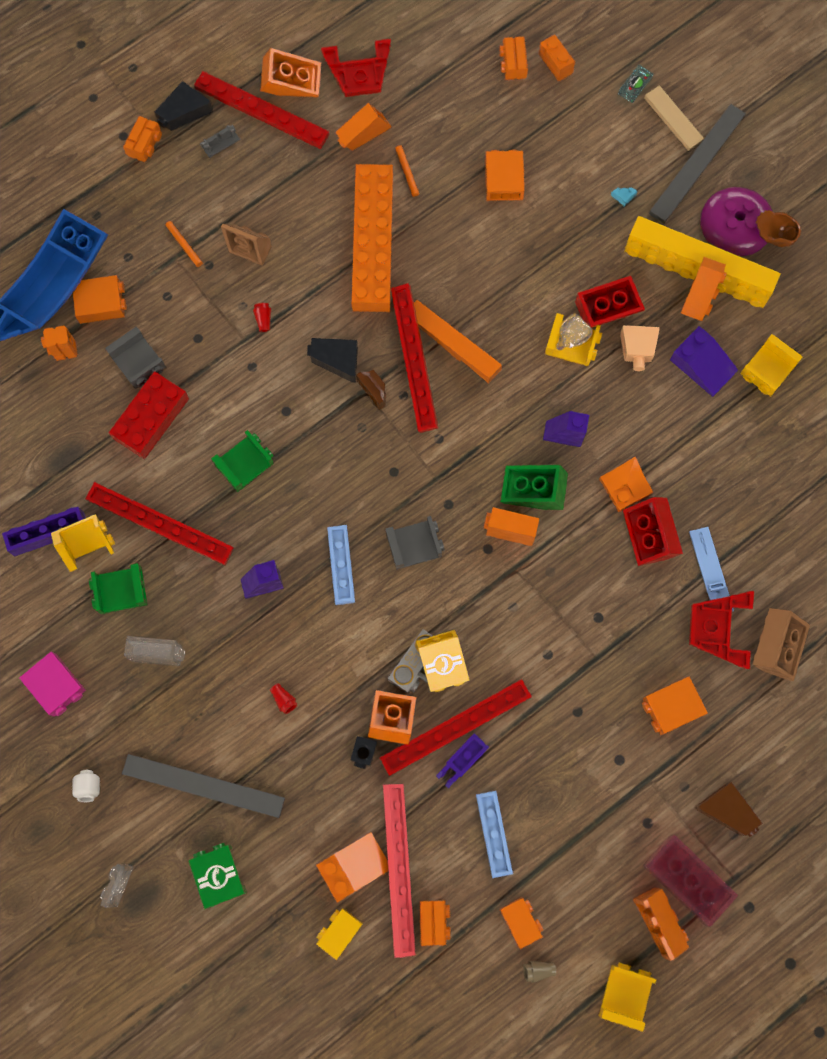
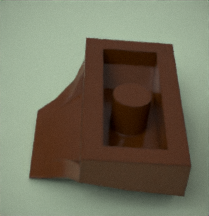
M374 370L356 374L357 382L380 410L385 407V383Z

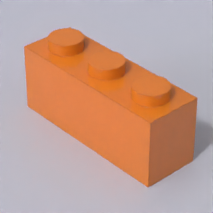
M706 257L703 258L681 314L703 321L705 315L709 316L713 306L710 302L712 299L716 300L720 290L717 286L719 283L723 284L727 275L724 272L726 264Z

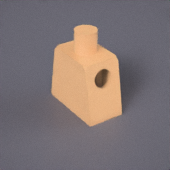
M623 325L620 332L623 356L625 361L633 362L634 371H644L645 362L652 361L655 354L659 327Z

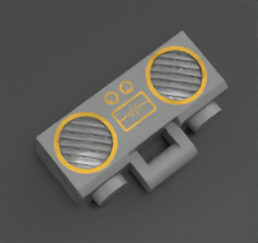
M424 629L388 677L389 682L407 695L410 691L414 693L420 684L419 678L428 683L426 674L421 673L424 667L416 644L418 640L432 637Z

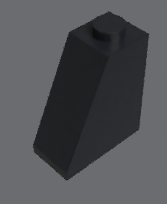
M182 81L154 113L157 118L156 122L162 128L166 127L173 131L212 113L213 108L209 99Z
M311 338V345L307 346V356L311 357V362L350 382L356 383L357 340Z

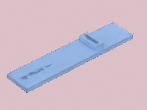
M709 527L689 531L709 600L729 596Z

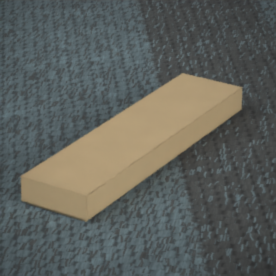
M660 85L645 95L644 99L688 151L702 143L704 140L703 136Z

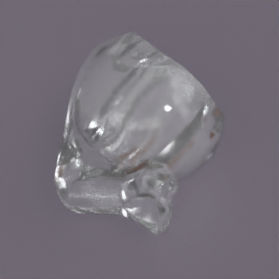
M575 313L571 314L560 326V336L556 349L563 350L566 347L572 348L582 345L592 336V328Z

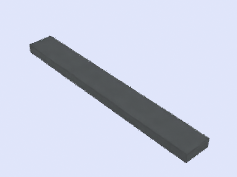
M732 104L729 105L650 210L649 214L665 224L745 117V112Z
M130 754L127 756L122 772L123 775L280 818L285 801L284 797Z

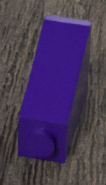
M569 411L547 420L543 440L581 447L586 435L589 415Z
M274 560L254 565L240 579L245 599L284 589L279 569Z

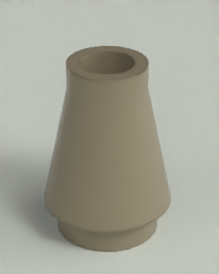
M529 961L528 964L523 966L524 977L527 982L535 983L556 975L554 962Z

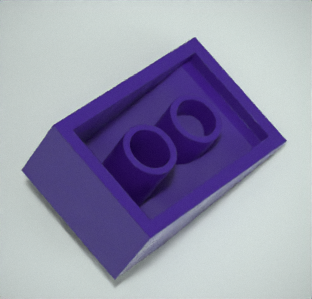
M700 326L674 351L670 359L671 362L712 397L738 371L716 340Z

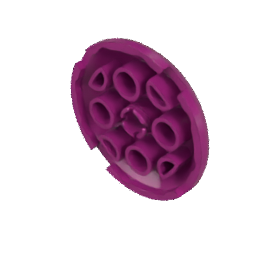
M743 187L726 188L713 194L705 203L700 217L701 230L707 242H711L715 247L740 257L749 256L757 253L767 244L757 229V216H760V213L765 210H773L764 197L751 189Z

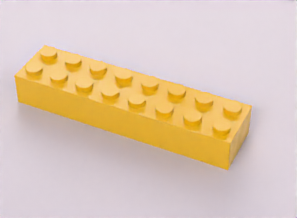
M641 216L637 217L624 252H627L632 257L642 258L649 264L659 265L666 271H673L684 278L693 280L704 257L726 264L724 272L727 275L723 284L719 283L717 286L720 289L719 292H725L732 295L735 299L747 301L755 307L764 308L781 274Z

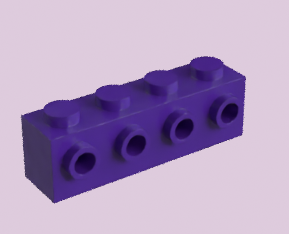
M72 507L64 512L49 515L44 519L29 522L27 525L12 528L2 533L7 551L15 557L52 544V532L81 521L86 517L79 507Z

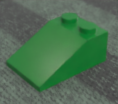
M561 465L506 466L500 502L542 510H563L568 473Z

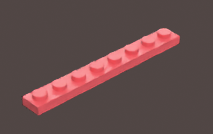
M404 784L383 785L394 958L415 956Z

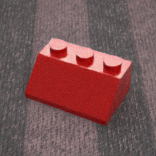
M631 276L579 292L575 300L582 320L590 328L645 310Z
M653 497L623 510L638 566L668 560L683 554L667 498Z

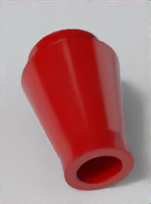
M269 303L255 304L253 313L259 327V332L270 331L271 308Z
M279 683L270 689L280 712L288 714L297 707L296 698Z

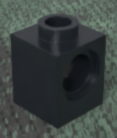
M357 736L350 759L352 762H355V767L366 769V766L371 767L377 741ZM361 748L369 750V756L366 759L358 757V751Z

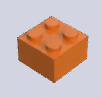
M376 690L368 738L408 744L412 732L416 697Z

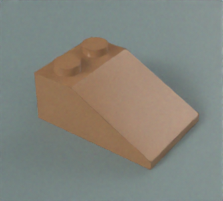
M222 224L221 229L228 251L263 266L272 247L270 238L263 233L252 232L251 229L245 226Z

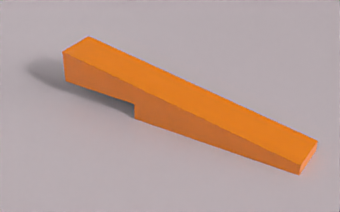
M418 300L414 302L418 326L459 362L462 360L489 384L501 371L502 364Z

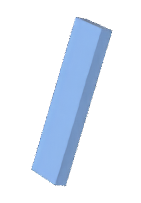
M347 525L327 527L335 605L355 603Z
M497 792L477 794L476 799L492 878L511 875L513 872Z

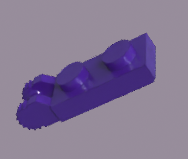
M474 733L446 762L447 765L436 777L438 779L442 778L450 768L456 772L446 782L445 786L449 788L459 777H462L489 747Z

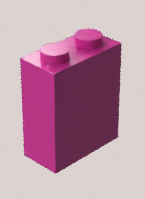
M52 651L19 677L48 715L53 717L63 714L67 710L66 706L71 702H77L82 698V693L86 691L58 655Z

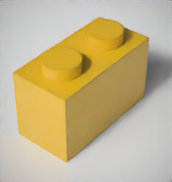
M344 908L341 911L336 909L329 919L332 922L328 929L323 927L316 937L319 939L317 945L336 960L363 924Z

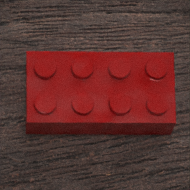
M154 371L108 433L116 442L145 460L188 402L189 397L185 390Z

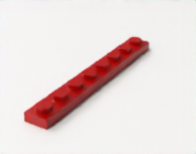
M202 71L194 84L196 90L318 149L322 148L329 136V131Z
M407 283L391 288L417 428L418 432L423 433L438 429V423L411 286Z
M96 482L93 483L85 498L86 501L224 566H226L234 550L233 546Z
M521 679L412 739L408 744H403L380 757V760L388 775L391 776L532 698Z

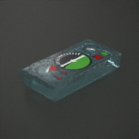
M638 65L619 89L618 94L633 103L653 78L654 74Z

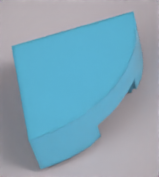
M630 187L617 188L611 192V196L623 206H626L638 191Z

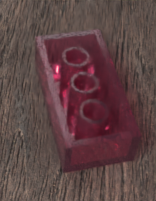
M669 835L643 864V867L707 927H711L738 897V894L675 835Z

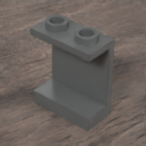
M137 326L105 348L135 389L144 386L154 371L161 374L164 368H166L163 360L151 348Z
M431 516L427 517V521L396 530L393 527L385 529L396 570L441 558L442 551L445 550L442 539L438 540L436 533L439 532L437 522L432 521Z

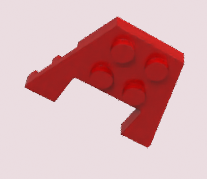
M390 39L374 41L376 58L340 62L337 46L321 48L322 56L345 97L381 93L391 47Z
M754 591L692 604L689 645L743 669H750L751 651L730 649L732 608L752 610Z

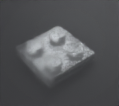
M120 863L116 867H112L109 874V879H111L109 885L103 889L100 896L102 900L101 906L106 908L118 907L134 866Z

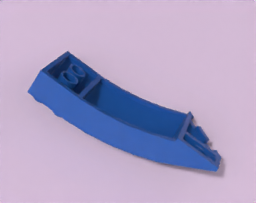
M63 209L34 259L12 287L0 298V341L40 329L54 316L85 276L108 234Z

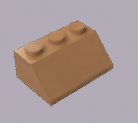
M770 608L765 618L763 632L759 638V645L754 655L753 665L769 674L794 681L810 625L792 611Z

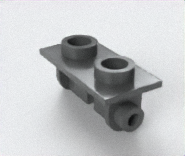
M227 125L225 129L208 139H204L200 145L208 157L211 158L239 141L240 138L236 134L235 127Z

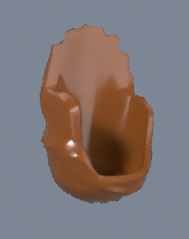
M765 210L760 213V216H757V229L762 239L767 243L778 247H789L801 235L799 223L785 212Z

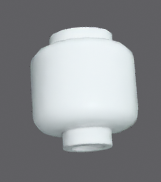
M82 770L80 774L73 778L72 794L79 802L94 801V798L100 793V778L98 775L93 774L91 770Z

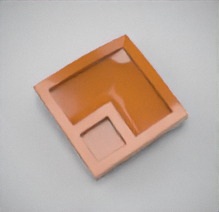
M636 457L599 478L618 512L653 494Z

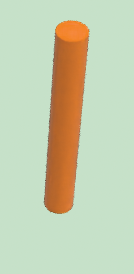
M399 145L395 150L412 196L416 197L419 195V191L403 147Z
M168 221L165 226L196 267H200L203 262L175 225Z

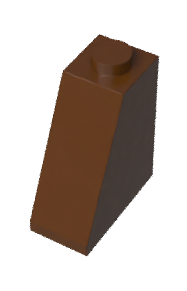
M732 782L726 783L695 806L697 811L740 836H753L759 831L758 827L763 824Z

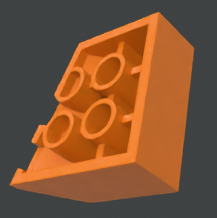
M653 888L633 899L663 958L672 961L689 948L687 944L689 941L688 936L683 929H680L678 917L674 910L671 909L668 898L661 888Z

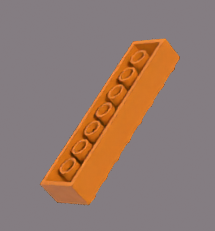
M356 164L352 275L353 312H390L393 165Z

